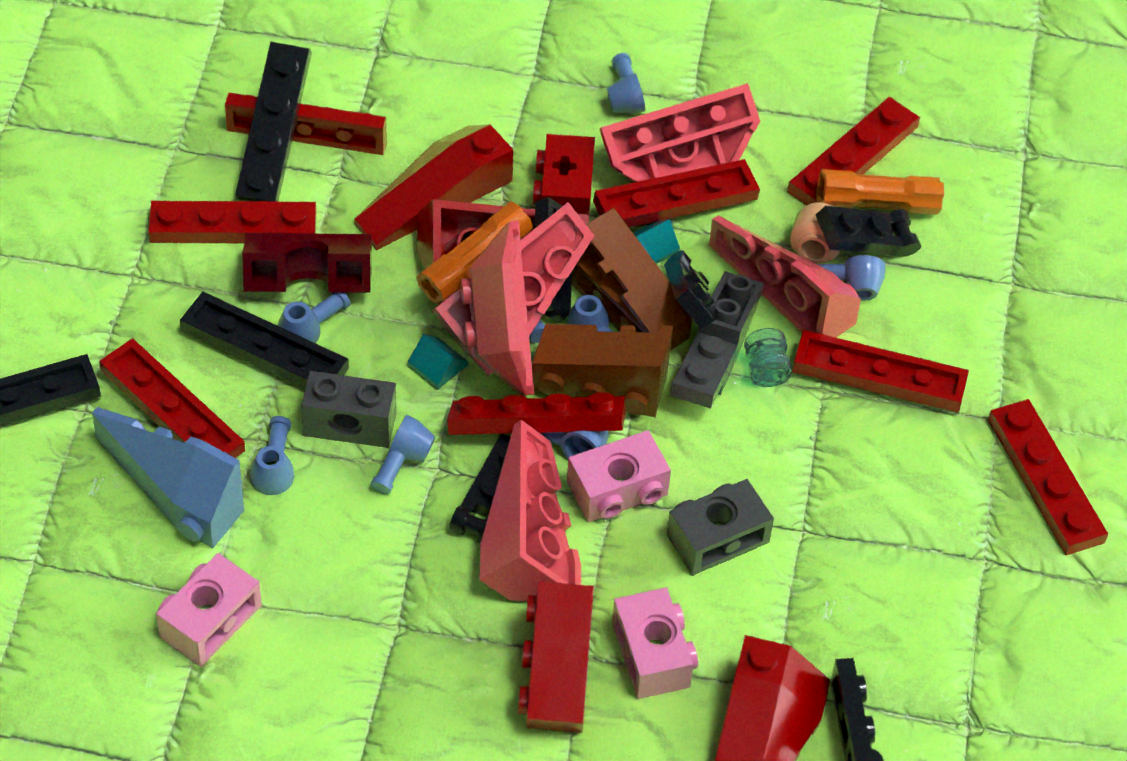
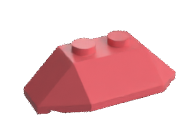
M747 83L599 128L611 167L631 181L639 182L738 161L761 121L749 84Z
M510 221L505 224L469 267L467 278L460 281L463 305L470 304L471 322L464 323L465 342L467 348L474 347V357L518 394L531 395L534 394L520 228L519 221Z

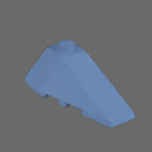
M99 407L92 412L96 439L179 532L190 541H200L214 548L244 512L239 460L205 441L191 436L186 442L172 439L173 435L168 429L158 427L153 433L145 430L142 424L134 418Z

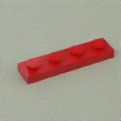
M228 92L224 104L227 131L243 134L250 133L258 97ZM300 104L292 141L384 155L387 145L386 117L370 113L339 110L331 107Z
M889 96L790 180L787 193L805 205L819 203L816 198L818 175L822 169L852 171L856 174L864 175L918 128L920 116Z
M742 159L596 190L593 202L599 215L614 208L626 225L633 227L758 200L760 188L746 160Z
M151 201L150 243H244L246 233H316V202Z
M803 330L792 372L959 413L969 370Z
M130 339L99 361L100 371L159 427L170 430L173 435L172 439L186 442L191 436L205 441L234 458L245 452V441L135 339Z
M606 392L594 393L589 397H570L569 395L558 393L549 395L546 398H526L523 395H509L502 399L484 400L479 396H466L452 401L447 418L449 435L512 433L514 424L520 420L539 433L623 431L626 414L625 396H613Z
M1026 399L991 410L988 418L991 427L1064 554L1067 556L1105 544L1108 536L1107 530L1031 401Z

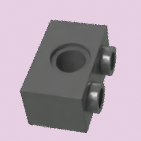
M310 371L301 405L303 436L389 448L396 418V383Z
M744 479L733 485L730 483L721 485L711 494L697 500H686L678 504L669 512L667 537L693 576L770 543L774 517L749 480ZM713 522L722 523L723 525H716Z

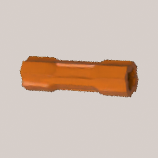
M822 169L819 173L816 188V198L819 203L844 208L904 209L908 213L938 215L942 209L944 197V183L937 177L908 176L903 178L861 175L852 171Z
M510 201L448 254L442 255L416 276L419 288L424 291L429 300L439 305L458 290L461 279L467 278L469 267L505 224L510 221H519L520 239L533 229L531 219L524 213L521 206Z

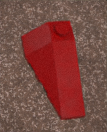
M491 124L466 126L435 141L354 219V224L362 234H372V246L379 250L416 231L417 213L433 199L471 203L511 183L513 179L514 149Z

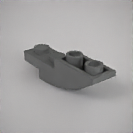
M724 271L712 295L714 303L710 306L715 321L703 330L698 328V333L672 382L670 396L711 409L717 395L721 396L756 311L764 283L749 279L744 275H736Z

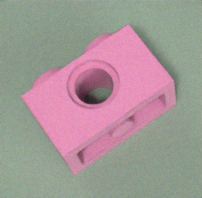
M647 430L568 457L567 484L589 523L600 518H613L623 510L640 504L649 505L659 501L663 496L668 495L671 469L650 431Z
M217 553L207 564H200L192 572L189 581L176 594H170L162 601L156 613L159 637L202 667L262 606L260 582ZM205 605L213 606L209 609H199L201 606Z
M667 587L615 598L612 625L637 699L690 688L693 669L698 668L697 652L692 641H685L682 632L685 628L683 612L679 603H672ZM659 640L664 642V644L657 645L649 641Z

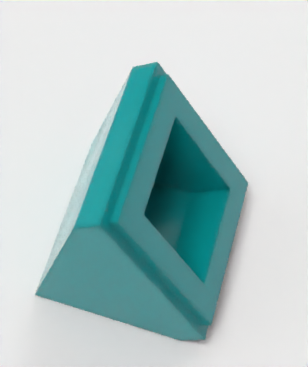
M670 219L656 221L633 233L656 264L680 251Z
M423 334L408 360V365L439 389L467 367L468 361L439 337Z

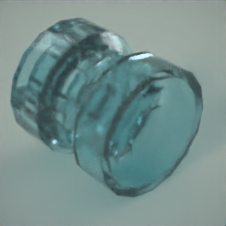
M763 328L752 332L746 337L744 347L747 358L751 360L748 369L752 383L760 387H775L788 381L792 376V366L789 357L785 355L788 349L785 334L778 329Z

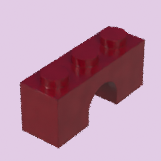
M245 234L242 252L243 292H286V287L290 282L305 278L326 282L328 284V292L370 293L372 234Z

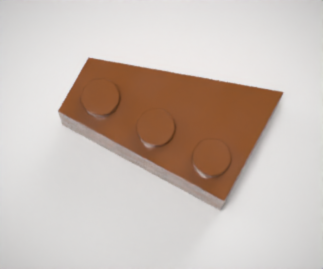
M612 208L587 223L586 225L595 236L572 270V286L583 296L593 295L597 297L607 311L609 322L618 331H620L621 325H634L636 332L658 333L660 326H673L670 351L690 339L692 318L677 302L669 280L617 211Z
M545 324L532 363L534 390L541 391L547 395L560 393L570 397H589L594 393L600 392L610 393L613 396H625L627 413L656 417L667 380L673 326H660L658 333L636 332L634 325H621L619 332H599L596 325Z

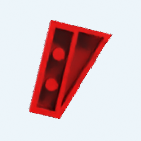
M538 581L537 595H528L526 622L535 623L533 641L524 640L522 668H530L531 674L530 685L520 686L518 714H527V728L581 733L583 731L594 586Z

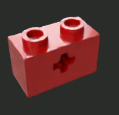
M560 134L546 135L545 150L537 149L536 174H543V181H534L533 205H535L537 200L550 197L562 206L569 202L577 214H590L595 137Z

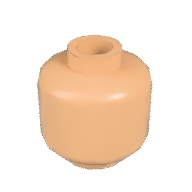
M811 203L804 206L797 213L790 235L791 247L794 252L814 263L832 261L841 252L840 250L829 249L816 218V214L824 206H832L826 203Z

